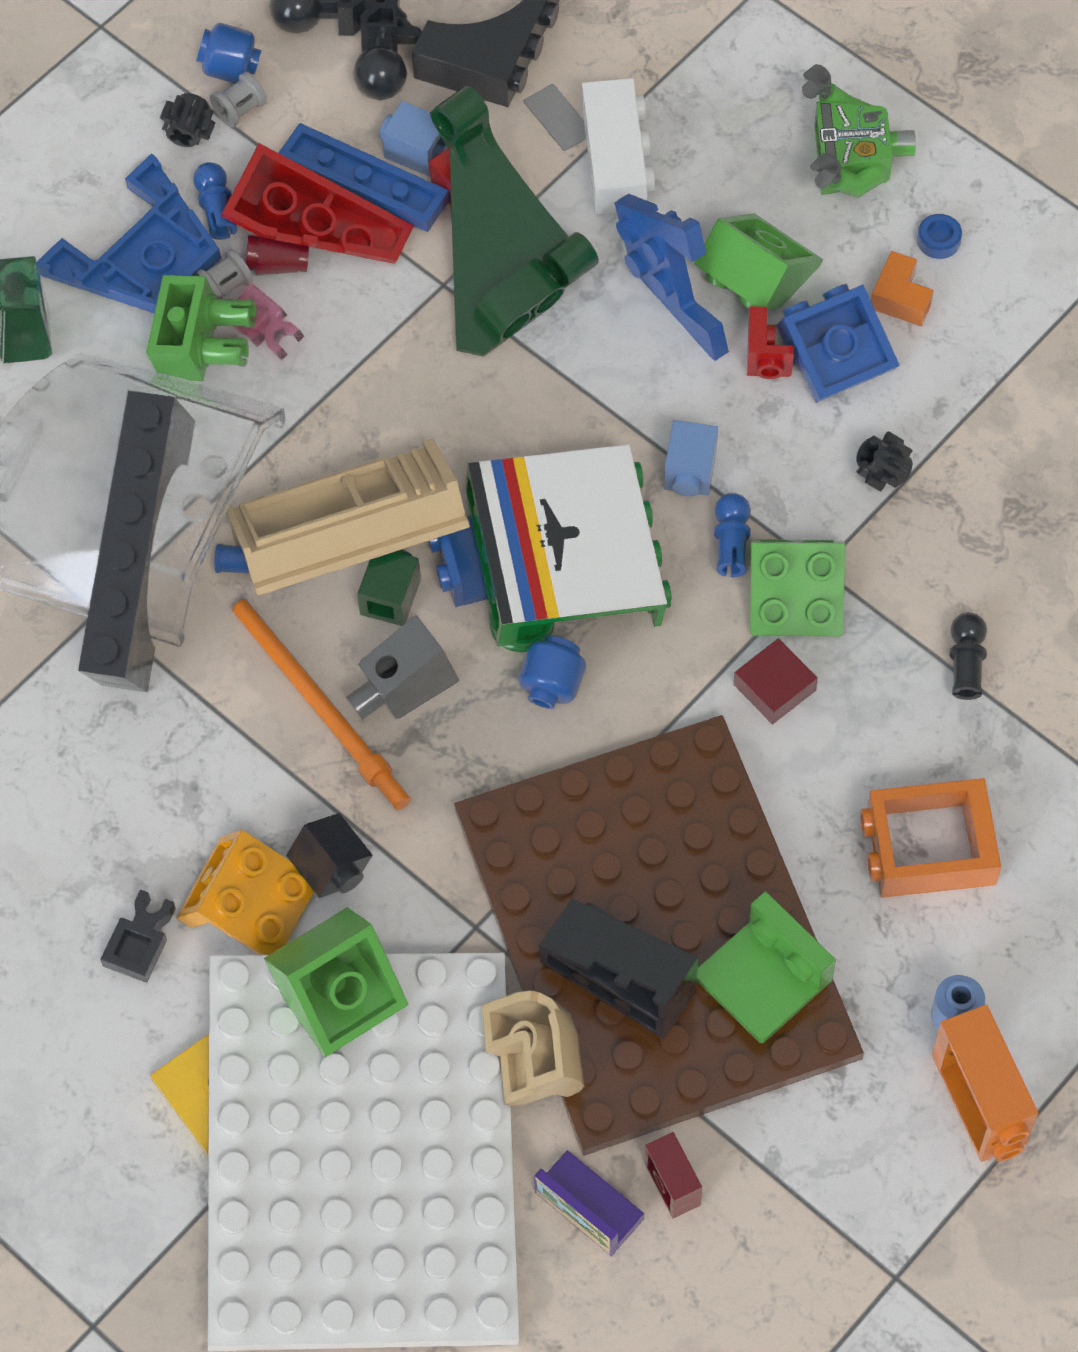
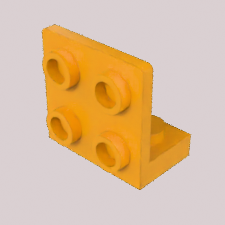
M239 830L219 838L176 919L190 928L210 923L258 955H270L286 945L314 891L291 861L244 830Z

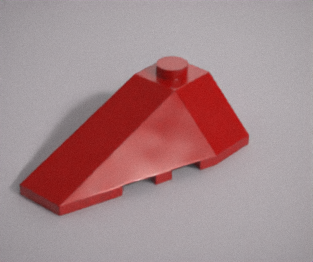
M258 143L221 214V217L262 238L392 264L397 262L414 225L261 143Z

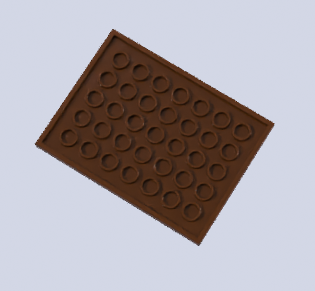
M723 715L454 803L457 818L522 992H540L557 1001L572 1015L580 1040L584 1087L580 1092L572 1096H561L583 1156L863 1060L864 1051L834 980L764 1043H759L697 982L696 994L663 1040L540 963L539 944L572 898L583 904H594L609 916L697 956L698 967L749 923L751 904L765 891L816 939Z

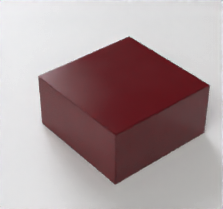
M779 638L734 672V686L772 725L817 689L818 677Z
M671 1132L646 1144L644 1164L672 1218L674 1219L701 1206L702 1185L675 1133Z

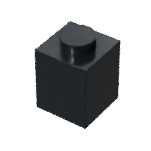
M337 813L304 824L286 856L317 896L321 898L338 891L344 894L358 886L364 877L362 872L373 854L342 815Z

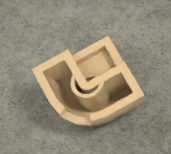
M523 991L482 1005L486 1053L500 1056L505 1105L519 1107L552 1095L569 1097L583 1089L584 1078L579 1035L571 1013L557 1001L540 992Z

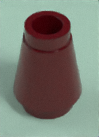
M248 235L245 263L250 271L256 272L255 276L298 273V271L307 272L309 247Z

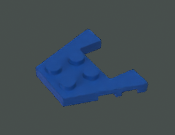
M151 153L125 178L127 189L153 208L98 260L90 259L61 238L35 262L39 275L155 314L163 275L195 276V273L199 270L207 271L221 259L218 246L194 211L190 210L184 202L174 182L171 183L157 157Z
M629 193L615 201L614 204L619 220L616 222V228L625 243L627 254L624 256V260L630 272L644 282L714 361L727 354L729 350L723 324L695 301L685 258H687L690 262H694L706 254L700 223L691 217L682 222L681 218L673 210L666 214L656 212L659 209L655 203Z

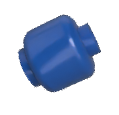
M217 23L213 26L212 30L205 29L196 61L202 63V70L205 75L235 84L239 81L238 77L243 72L255 75L262 50L254 48L255 37L252 32L225 23Z
M546 636L544 641H537L530 645L518 680L520 686L529 693L528 700L531 703L542 708L554 709L556 703L567 704L575 699L586 671L585 659L579 654L580 648L576 644L557 636Z

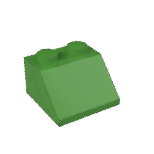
M753 213L718 218L704 243L706 254L695 260L694 265L706 272L704 277L713 285L723 289L729 288L740 295L739 301L745 307H767L768 311L781 308L820 267L823 259Z
M348 907L264 958L284 1001L325 1057L409 1005L372 924Z

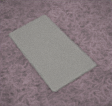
M554 84L523 100L525 105L563 151L586 139L584 120Z

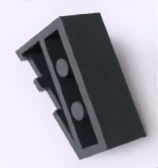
M572 898L539 944L540 963L663 1040L696 994L697 956L615 919L591 903L583 904Z

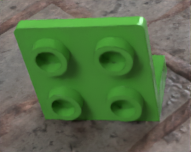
M750 539V633L754 636H842L844 633L845 543L842 540Z
M765 891L751 904L749 923L698 967L697 982L759 1043H764L833 981L836 959Z

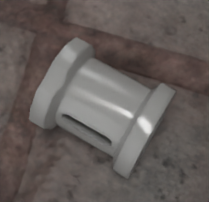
M249 72L240 74L238 77L239 81L224 92L217 91L210 95V101L215 112L231 128L239 124V118L255 106L260 108L267 104V96L264 89Z
M233 249L225 253V259L207 271L201 269L195 273V276H206L218 299H223V296L241 284L247 286L253 282V276L248 266Z

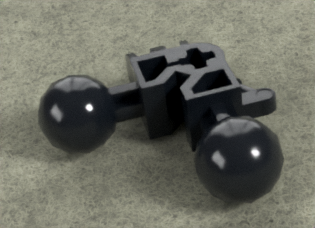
M400 0L270 1L269 8L275 24L287 32L299 34L309 31L318 24L319 19H338L339 36H354L361 30L362 54L358 56L353 70L358 90L368 98L379 101L393 98L402 91L407 77V69L402 56L398 54V44L415 45L422 30L417 26H413L407 20L406 13L400 8Z

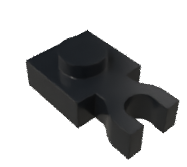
M140 890L134 903L135 916L133 921L120 917L100 961L105 968L147 983L167 942L165 933L158 930L171 920L176 907L173 901L165 899L158 912L149 913L146 911L151 901L149 892Z

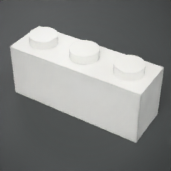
M633 78L582 83V110L595 215L617 213L614 202L628 193L647 200V193L655 192L653 166H645L644 157L650 156L648 130L640 131L639 121L646 120L644 96L635 94Z

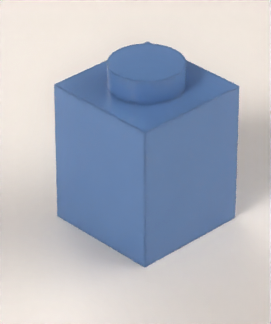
M404 101L400 103L393 115L389 114L386 116L380 128L379 136L383 142L384 158L429 177V161L448 148L435 128L430 112Z
M673 420L665 463L664 490H671L683 496H695L697 494L709 496L717 452L718 426Z

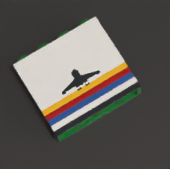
M629 444L468 463L464 488L498 647L516 644L519 627L641 611H647L648 614L651 613L654 627L661 626L666 608L671 607V589L668 580H661L659 567L662 566L661 547L659 541L652 540L649 528L652 527L653 523L652 509L648 500H642L640 488L643 487L642 467L640 462H633Z

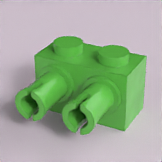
M163 275L146 350L161 380L204 381L206 368L209 364L246 366L247 359L242 358L249 356V346L246 338H213V334L217 326L253 328L255 321L250 320V318L256 319L257 317L256 303L254 299H218L206 276Z

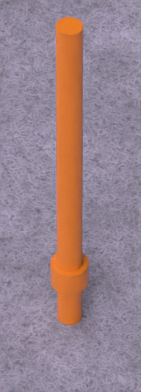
M246 599L237 602L233 606L232 612L359 764L358 772L371 787L377 786L397 811L405 808L410 803L411 797L392 776V767L380 753L374 754L250 603Z

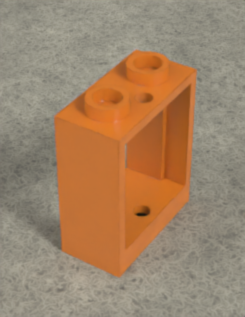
M985 778L870 790L867 808L860 809V822L863 837H871L874 852L867 855L868 871L871 882L879 881L881 898L994 886L997 884L1001 862ZM963 807L971 859L895 867L886 814Z
M983 1005L941 1021L932 1057L980 1161L983 1162L995 1157L998 1162H1002L1019 1155L1025 1150L1024 1145L1028 1143L1039 1112L988 1005Z

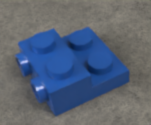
M847 284L835 287L822 295L825 301L813 306H809L807 300L799 302L783 311L785 317L776 325L784 345L794 347L793 365L799 364L816 403L891 372L900 366L864 285L849 290Z

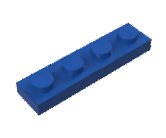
M302 123L298 124L278 152L426 232H429L450 201L449 190Z

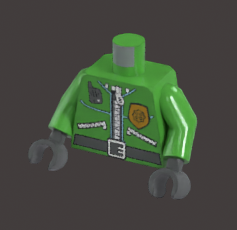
M815 64L803 74V77L809 80L802 86L803 95L809 99L819 95L820 100L816 102L814 123L817 159L810 165V169L819 172L815 177V184L821 189V195L843 192L856 198L861 197L880 184L890 180L892 157L915 156V131H890L886 108L871 105L847 94L831 83V75L822 65Z

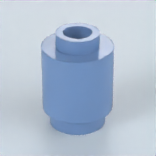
M954 975L943 980L936 990L931 1009V1018L936 1029H939L941 1021L985 1005V993L981 985L973 978L964 975Z

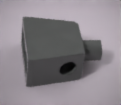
M415 615L360 661L358 665L368 681L346 698L362 720L384 704L392 715L398 719L460 680L442 647L420 618Z

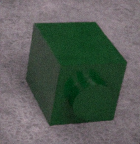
M401 549L370 559L357 593L360 615L403 626L406 623L421 582L419 558L413 557L409 552Z

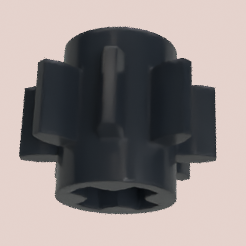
M184 93L177 95L174 102L166 100L160 115V119L164 121L162 130L166 131L167 138L178 146L193 147L199 145L201 138L210 139L216 123L211 120L214 112L209 110L208 102L196 94Z
M889 431L886 432L883 440L873 435L866 439L858 449L856 462L859 468L856 472L865 478L867 485L880 492L884 489L886 483L896 488L906 481L912 471L913 463L910 454L913 451L904 445L903 439Z

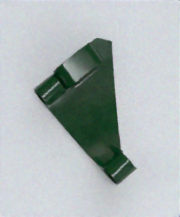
M464 86L437 105L430 112V117L450 150L456 351L484 357L550 309L561 298L565 288L594 268L599 263V258L594 247L584 235L574 232L568 236L538 200L497 144L491 131L489 111L484 100L474 88Z

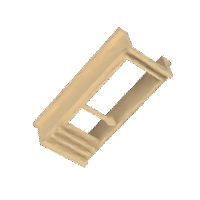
M435 440L423 441L424 448L418 450L413 448L411 452L405 454L398 453L396 457L390 459L385 457L241 503L236 508H233L231 503L224 505L234 543L242 548L257 596L469 528L457 479Z

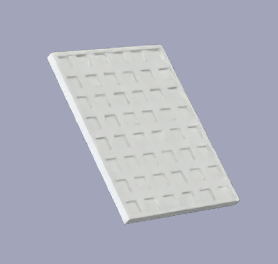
M505 953L386 954L409 1005L327 1057L319 1051L284 1001L264 960L268 955L209 956L208 1351L518 1345L519 1316L510 1105L504 1104L500 1056L486 1053L482 1005L506 996Z

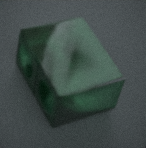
M35 256L0 259V358L2 361L4 335L3 364L44 360L52 355L49 305Z

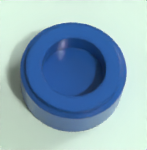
M930 215L919 225L917 235L918 247L925 255L934 259L951 257L960 247L962 228L958 221L949 215Z

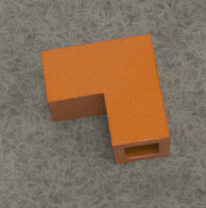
M891 251L872 292L871 303L875 311L922 327L932 304L934 290L912 283L916 272L917 259Z

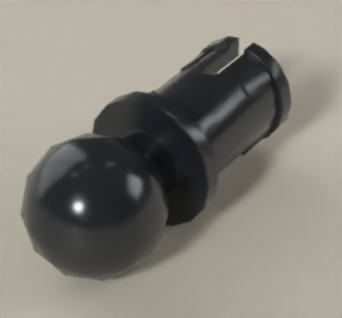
M965 612L959 614L953 620L950 628L951 638L957 644L952 646L949 651L950 658L954 660L952 695L962 700H974L982 696V661L987 657V650L980 644L985 640L987 625L977 613Z

